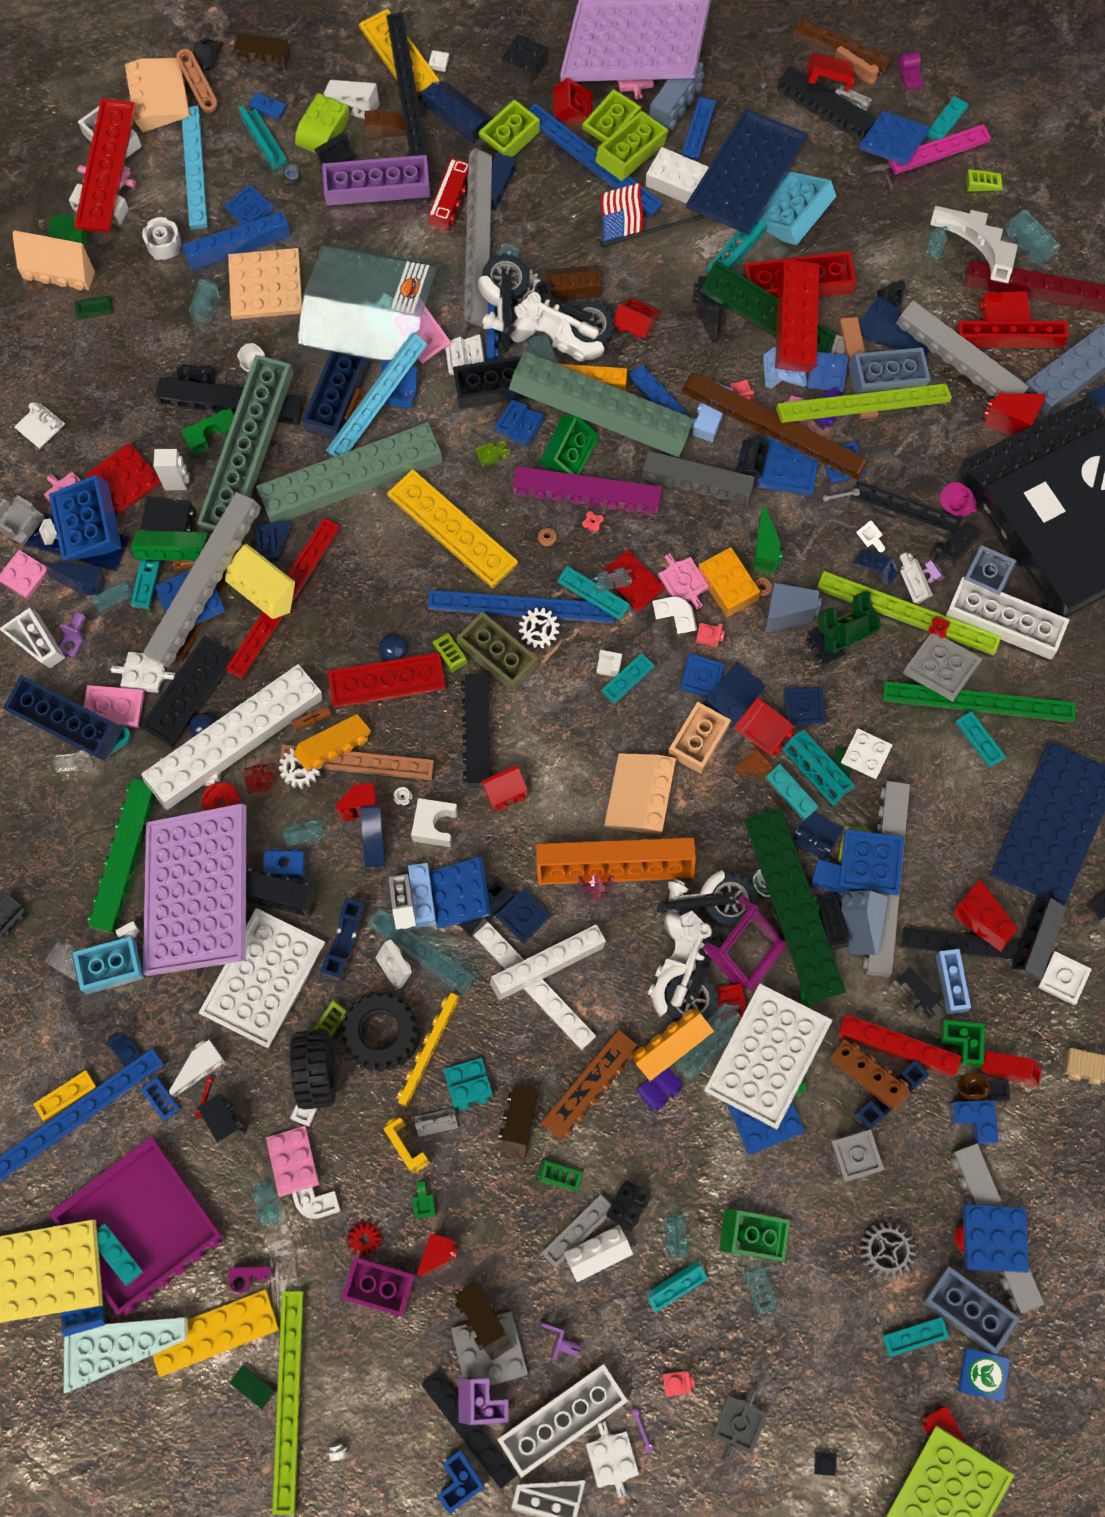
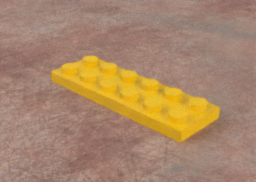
M386 9L359 23V28L397 80L386 17L391 12L389 9ZM407 36L418 97L422 95V92L432 82H440V80Z
M265 1289L187 1320L188 1340L153 1355L159 1377L279 1331V1325L268 1291Z

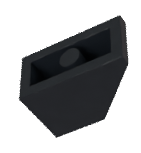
M212 39L194 42L193 55L200 68L208 69V67L215 65L223 42Z

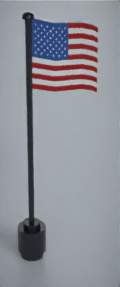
M641 182L602 193L600 208L603 221V241H600L599 245L604 248V245L701 219L706 216L698 215L642 231Z

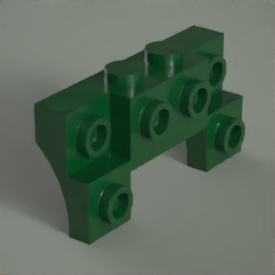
M863 591L853 596V611L838 619L836 617V609L828 608L818 613V630L825 633V651L836 653L880 630V618L873 609L870 592Z

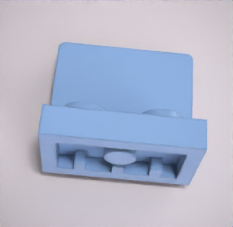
M776 346L763 355L765 387L773 388L781 381L801 387L807 386L806 372L775 369Z

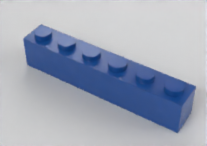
M280 211L183 244L182 247L192 271L228 258V254L245 253L291 236L283 212Z

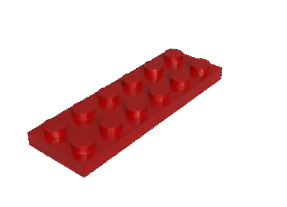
M440 652L328 671L333 708L446 690Z

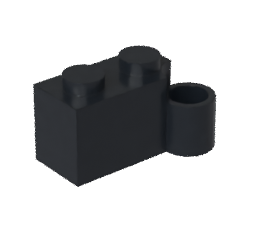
M966 522L946 543L936 542L932 547L930 555L935 561L944 559L952 566L977 543L981 533L970 523ZM935 549H940L943 553H938Z

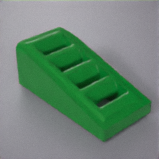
M543 1160L540 1163L536 1181L578 1192L583 1171ZM547 1167L550 1168L548 1178L545 1177ZM556 1169L558 1170L556 1180H553L554 1172ZM563 1171L566 1172L564 1183L561 1182ZM571 1174H575L572 1185H569Z

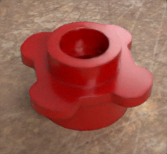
M934 617L928 632L944 638L950 623L943 618Z

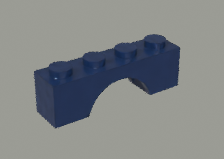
M345 898L339 915V924L334 942L326 954L320 972L323 977L339 982L343 981L367 909L365 903Z
M915 1060L896 1079H903L909 1085L910 1092H912L929 1074ZM874 1097L853 1118L865 1131H868L883 1119L891 1109Z

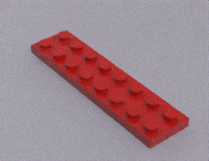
M103 98L100 100L74 224L77 230L110 233L136 110L135 102Z

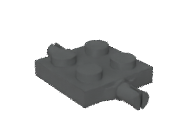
M749 1388L745 1400H738L729 1395L727 1396L712 1437L721 1440L727 1445L722 1458L725 1460L727 1458L729 1462H731L734 1450H743L752 1455L768 1414L759 1410L753 1404L757 1391H753L751 1388Z

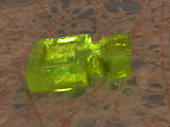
M506 441L499 442L495 447L493 443L476 448V454L482 467L498 462V456L506 457L510 454L509 449H501L506 447Z

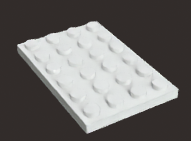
M256 908L246 926V961L225 964L199 1014L270 1049L326 942Z
M759 984L704 1092L778 1130L832 1020Z

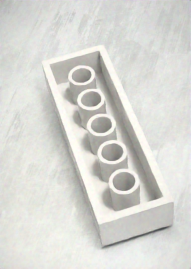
M962 577L946 613L947 617L999 635L1003 641L1052 660L1070 619L1005 593L995 594L964 580L965 577Z
M603 1364L501 1436L498 1442L522 1478L624 1405L628 1400Z

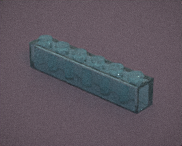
M380 908L367 923L370 930L386 941L392 939L393 943L399 947L403 954L462 997H465L476 982L474 976L409 929H396L394 918Z

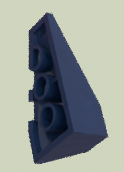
M879 296L869 307L859 324L862 337L873 343L886 344V347L923 348L926 357L930 352L928 347L916 341L911 334L903 331L896 324L902 313L894 305Z

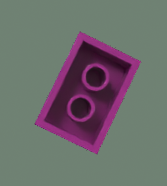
M354 1257L341 1299L404 1317L416 1276Z

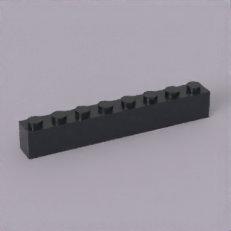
M160 377L155 398L158 405L218 413L221 410L231 408L235 415L244 388H232L222 384L211 385L207 382L197 383L188 379L177 380L172 377ZM296 395L285 396L277 422L299 425L303 409L300 397Z

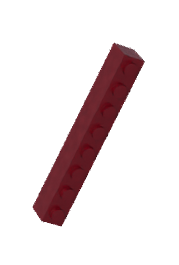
M970 260L966 270L964 287L991 292L1027 291L1028 299L1105 313V285L1018 268L1012 269L1009 282L1004 283L990 279L991 270L989 263Z

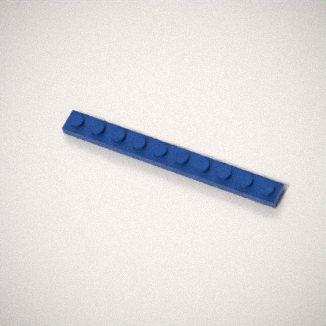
M536 103L528 109L540 119V131L612 188L616 190L638 184L630 176L621 181L595 162L597 151ZM641 186L642 210L652 218L663 207V202Z
M429 590L428 610L475 614L484 612L488 615L516 617L524 615L528 617L529 610L535 613V608H538L539 612H541L542 608H545V613L547 614L551 611V617L556 616L557 620L614 624L613 616L587 601ZM536 616L537 618L548 619L545 616Z
M153 1048L0 1156V1183L165 1066Z

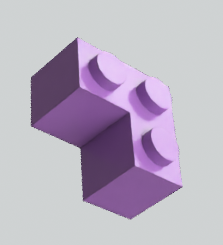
M459 1378V1423L476 1425L508 1422V1400L489 1398V1378Z

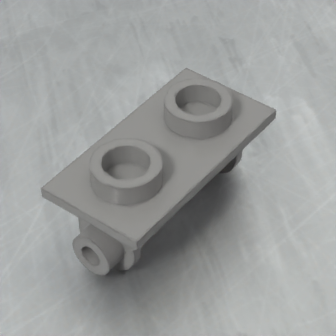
M840 86L836 91V94L864 111H867L872 101L871 98L850 89L848 93L845 92L843 86Z
M452 1108L415 1116L418 1137L458 1129L455 1109Z

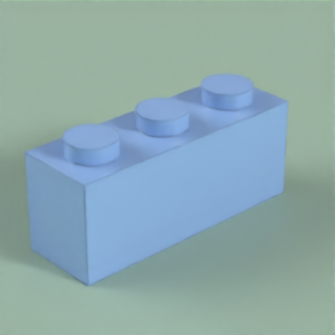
M721 385V386H723V387H725V388H727V389L733 391V388H730V387ZM700 403L697 411L699 413L698 418L694 417L691 425L693 436L713 443L725 414Z
M428 863L410 865L408 870L416 926L420 928L437 925Z
M960 949L940 951L935 957L946 1014L967 1012L971 1005Z

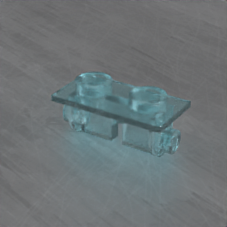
M947 226L935 228L930 233L925 253L931 252L935 259L940 258L943 254V248L948 239L946 235Z
M624 568L613 570L614 573L608 574V571L600 572L591 581H597L595 588L600 592L614 589L613 582L616 588L627 587L632 583L631 577H628V573L632 569L625 570Z
M123 581L101 592L99 595H94L92 600L100 613L131 598L133 594L126 581Z
M317 819L305 822L302 829L300 824L286 826V829H283V836L287 846L325 837L321 820L317 821Z
M269 1182L260 1185L259 1183L252 1188L251 1195L253 1202L257 1203L258 1221L262 1223L263 1228L269 1225L270 1221L271 1224L278 1223L280 1215L277 1204L269 1205L268 1203L275 1200L272 1185H269Z
M683 1215L666 1216L664 1229L667 1233L666 1252L668 1259L686 1258V1254H688L687 1239H680V1235H686V1219H683Z

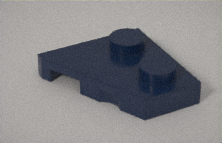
M291 521L255 525L257 552L267 560L278 559L292 527Z

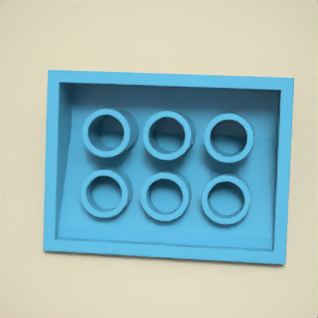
M789 172L781 181L757 224L762 220L767 224L766 232L783 242L797 245L836 198L831 180Z

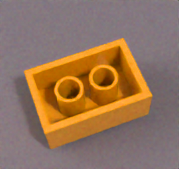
M731 547L699 564L698 570L707 582L710 593L726 618L759 600L760 590Z

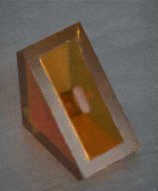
M754 750L735 766L734 775L764 778L773 767L757 750Z

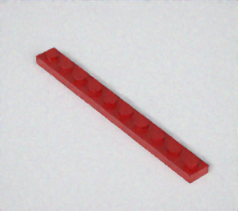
M325 518L322 519L287 573V576L295 581L292 603L340 530L339 525ZM262 612L226 667V671L243 680L284 615L272 619Z

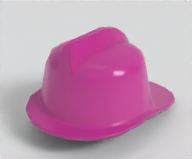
M952 482L942 490L940 504L955 516H968L972 512H977L975 509L976 498L973 492L963 484Z

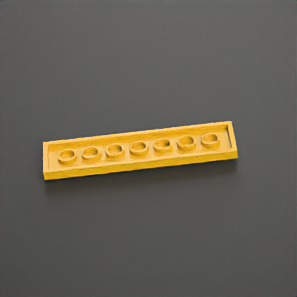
M413 469L387 493V497L492 589L518 565V561Z

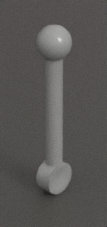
M855 488L850 492L830 496L824 495L822 499L824 502H827L829 499L849 495L858 496L860 490Z

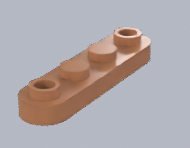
M181 49L178 51L176 59L192 92L204 112H214L217 109V100L193 53L188 49ZM185 58L189 59L187 62L183 61ZM207 103L212 104L210 107L206 106Z

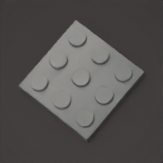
M930 634L904 669L903 674L945 698L954 701L981 663L982 658L945 637L940 638L939 635Z
M512 1311L497 1315L496 1317L511 1341L513 1348L494 1360L490 1359L484 1349L479 1350L474 1340L477 1335L474 1330L470 1332L466 1324L451 1328L463 1377L489 1378L490 1386L528 1375Z

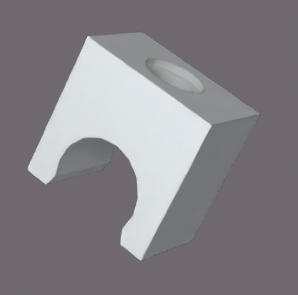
M418 798L411 833L413 842L451 847V835L437 831L435 824L439 818L444 816L457 817V804Z

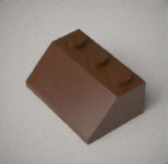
M598 265L545 270L546 281L551 286L552 296L556 299L570 301L602 298V284Z

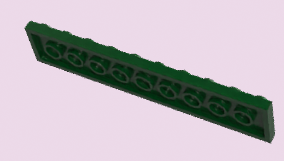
M781 808L745 818L743 822L807 1006L846 994V989L831 947H829L825 930Z

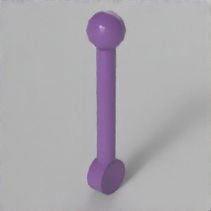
M634 1408L631 1413L638 1423L645 1442V1450L650 1453L653 1451V1446L648 1441L639 1417L640 1411L638 1408Z

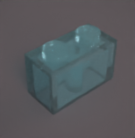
M199 279L189 307L193 321L210 324L220 296L217 283Z

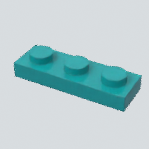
M954 96L932 124L930 132L926 137L933 141L945 138L968 109L969 104Z
M641 653L601 690V693L615 705L655 668V665Z
M972 711L956 720V726L988 769L1005 759L1006 756Z
M780 764L776 765L764 777L802 820H805L819 807Z
M105 1223L97 1229L98 1251L126 1286L130 1285L144 1271Z
M696 1261L647 1292L645 1296L656 1313L708 1280L700 1263Z
M942 1317L882 1336L888 1357L949 1338Z

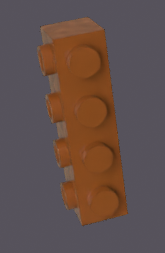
M844 1040L831 1055L830 1060L832 1064L896 1113L911 1095L908 1088L909 1085L901 1078L898 1080L892 1076L893 1072L886 1066L881 1068L877 1065V1060L868 1053L864 1055L860 1052L861 1048L853 1041L849 1043Z

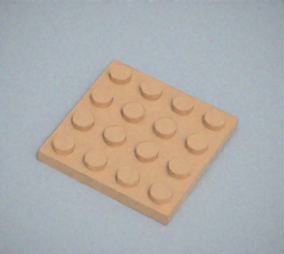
M298 248L228 254L232 320L303 313Z

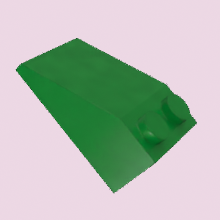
M76 214L51 216L46 237L82 243L86 251V230H77L74 227Z
M762 506L758 524L753 572L775 575L776 568L780 569L783 550H780V540L766 506Z
M725 1209L719 1251L785 1262L790 1220L740 1210Z

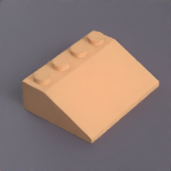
M176 58L138 59L125 64L131 102L136 104L134 122L142 132L190 117L183 72Z
M13 231L17 269L22 278L29 281L37 280L45 284H57L61 287H73L77 290H90L95 271L82 243Z
M619 753L604 827L661 837L676 758L654 754Z

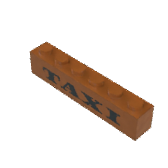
M618 1030L541 1122V1126L559 1141L562 1138L566 1140L573 1131L571 1127L574 1123L577 1122L579 1124L586 1116L584 1111L588 1107L592 1108L599 1100L597 1096L601 1091L604 1093L612 1084L610 1080L613 1076L618 1077L625 1069L623 1064L627 1059L629 1061L633 1059L632 1056L635 1055L637 1044Z

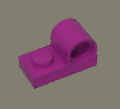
M918 51L902 53L899 56L898 66L906 91L923 88V80L919 70L921 59Z
M229 1268V1287L233 1292L246 1293L251 1288L252 1277H255V1281H267L268 1276H273V1268ZM239 1277H243L245 1280V1285L241 1289L236 1287V1280Z

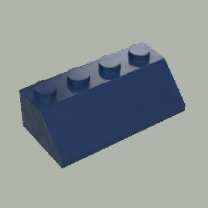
M432 82L422 92L423 106L472 144L480 138L479 131L493 119V117L447 82Z

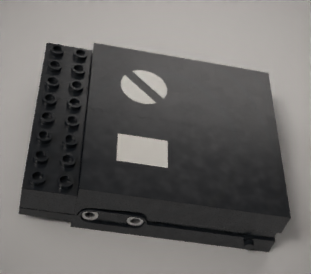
M1090 396L964 460L958 473L966 486L973 492L978 502V509L1010 557L1017 561L1016 566L1043 604V608L1067 619H1071L1105 601V418Z

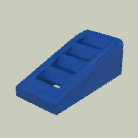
M157 1076L140 1088L163 1121L180 1110L178 1104ZM157 1084L159 1088L149 1094L148 1090ZM163 1091L164 1094L154 1101L152 1097ZM167 1097L168 1101L159 1107L157 1104ZM172 1104L174 1106L166 1113L162 1112L168 1105Z

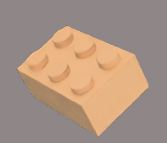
M697 702L669 748L668 756L676 758V761L702 774L729 729L731 720Z

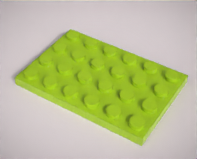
M936 1425L886 1517H992L1011 1483L1014 1473Z

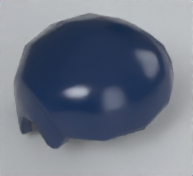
M397 634L386 635L379 643V657L382 661L402 659L407 651V643L404 638Z
M198 713L193 716L189 723V732L192 738L215 723L217 719L208 713Z

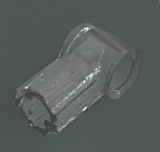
M78 751L74 754L55 755L53 766L57 773L80 770L89 772L95 767V760L87 752ZM87 758L86 763L81 765V761Z

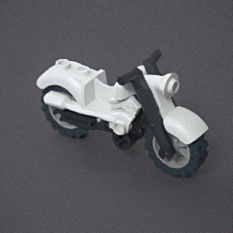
M505 253L501 256L499 254L495 255L493 259L490 258L484 266L482 277L478 280V288L485 300L497 306V317L492 311L490 314L485 315L482 324H484L483 329L493 328L501 331V343L504 352L509 351L510 337L515 342H522L533 335L535 331H541L552 338V347L555 348L556 346L559 351L569 354L577 361L593 360L603 355V345L608 342L614 329V318L611 317V311H608L604 304L601 305L598 301L591 302V300H586V302H579L578 305H572L552 296L551 286L547 282L541 281L535 285L534 292H530L520 304L512 305V303L516 302L517 299H521L524 293L527 292L530 282V273L527 271V265L523 264V260L520 258H515V255L511 254L509 256ZM498 271L501 276H495L493 273ZM518 277L519 282L517 283L512 279ZM493 280H499V283L496 285ZM602 323V329L595 325Z
M723 870L706 880L700 894L684 896L683 894L689 890L684 887L685 883L679 880H674V882L668 881L669 899L667 902L659 903L655 916L661 917L664 912H667L664 918V926L668 934L675 940V950L670 958L665 960L663 966L659 965L655 974L658 977L656 984L652 983L648 991V995L651 996L654 1009L659 1017L667 1011L672 1019L677 1022L688 1011L691 1004L694 1008L698 1009L695 1001L705 1003L699 1012L706 1021L714 1014L718 1004V993L715 985L705 976L712 959L702 948L706 942L716 946L714 940L717 937L721 938V943H724L727 935L722 931H714V926L703 920L699 916L698 910L706 911L708 917L713 922L720 924V926L735 927L746 913L744 908L739 912L735 906V903L740 904L736 897L741 892L750 903L757 906V894L755 893L754 886L748 882V879L741 877L739 874L727 873L724 875ZM727 886L728 894L719 891L723 887ZM731 886L738 888L739 891L737 893L731 892ZM725 907L724 913L721 912L718 908ZM729 908H733L736 914L727 915V911ZM702 990L705 994L706 1000L698 998V995ZM682 1003L686 1005L684 1012L679 1008Z

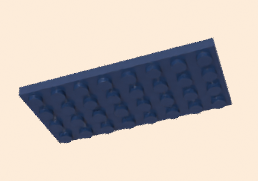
M745 108L686 203V208L750 235L801 150L808 134Z
M1049 740L989 876L1035 898L1051 897L1064 906L1105 812V765Z

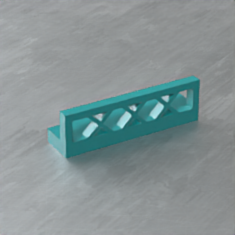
M243 105L238 107L242 122L272 171L288 164L285 155L257 110L254 109L247 113Z
M761 220L755 225L750 235L738 231L707 266L706 271H710L716 260L734 270L765 235L767 224ZM743 240L738 247H735L736 241ZM733 252L727 259H725L724 255L726 253Z
M566 566L557 581L560 585L619 621L622 620L626 612H630L632 609L629 603Z
M804 729L794 735L782 749L833 806L855 787L854 783ZM791 746L797 750V754L790 749ZM804 760L810 764V768L806 767ZM817 774L823 778V782L818 780ZM830 789L835 791L837 794L836 798L830 793Z

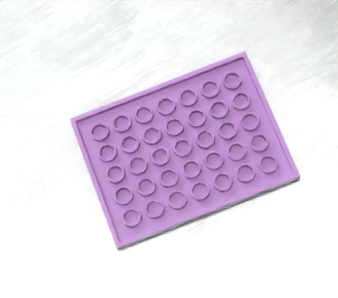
M579 0L560 74L561 81L567 77L573 81L695 78L711 0Z
M237 804L146 822L143 975L151 976L246 961V805Z

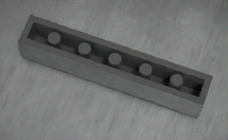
M651 451L647 453L642 470V478L649 482L656 481L663 483L665 486L680 487L685 491L692 490L702 495H713L718 499H729L738 504L749 503L755 479L753 476Z

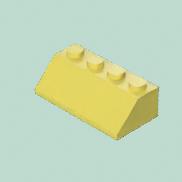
M243 545L233 557L230 565L227 566L225 581L272 619L290 613L295 581L249 545Z

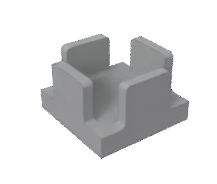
M18 495L16 498L13 497L10 502L3 498L0 502V532L24 546L45 516L37 511L32 503Z
M871 1130L831 1141L834 1150L832 1155L838 1173H841L844 1182L863 1178L884 1170Z

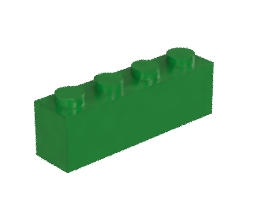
M136 531L131 548L136 560L196 561L209 539L208 532Z

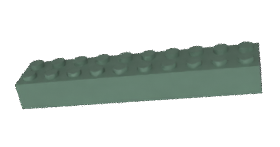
M526 351L522 354L509 390L677 457L681 454L694 420L691 417Z
M255 354L197 522L201 530L213 533L236 492L251 498L294 373L290 364Z
M427 422L257 485L256 487L270 523L282 522L405 477L412 469L415 472H419L443 463L442 455Z

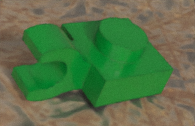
M425 1181L416 1182L418 1197L412 1198L415 1219L436 1216L433 1195H427Z

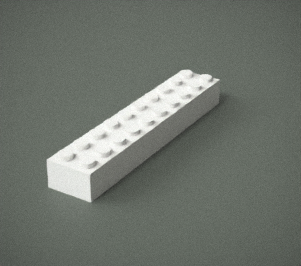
M297 664L143 772L141 775L144 783L164 808L169 810L211 780L215 774L221 773L286 727L292 720L297 719L321 702L322 694L320 689Z

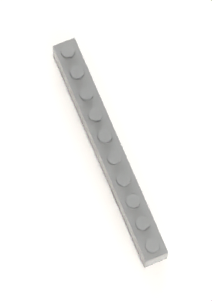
M237 492L233 496L143 651V654L149 659L167 668L174 662L177 652L184 645L185 639L190 630L193 629L196 619L203 612L207 600L212 596L214 588L222 579L226 567L230 565L233 555L241 546V541L249 532L254 519L259 515L261 507L254 499Z
M887 781L884 787H881L880 798H883L882 805H879L878 817H881L880 824H877L876 833L904 837L905 843L910 784ZM900 890L898 896L882 894L888 896L879 955L864 956L863 968H866L865 974L888 978L892 975Z

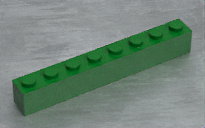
M133 778L131 784H128L126 788L127 797L126 801L121 805L120 812L122 814L120 820H117L115 825V838H112L110 842V855L106 857L104 862L105 872L99 879L100 888L98 894L94 896L93 912L88 916V924L92 930L116 935L115 930L118 929L146 833V822H149L156 798L143 780Z

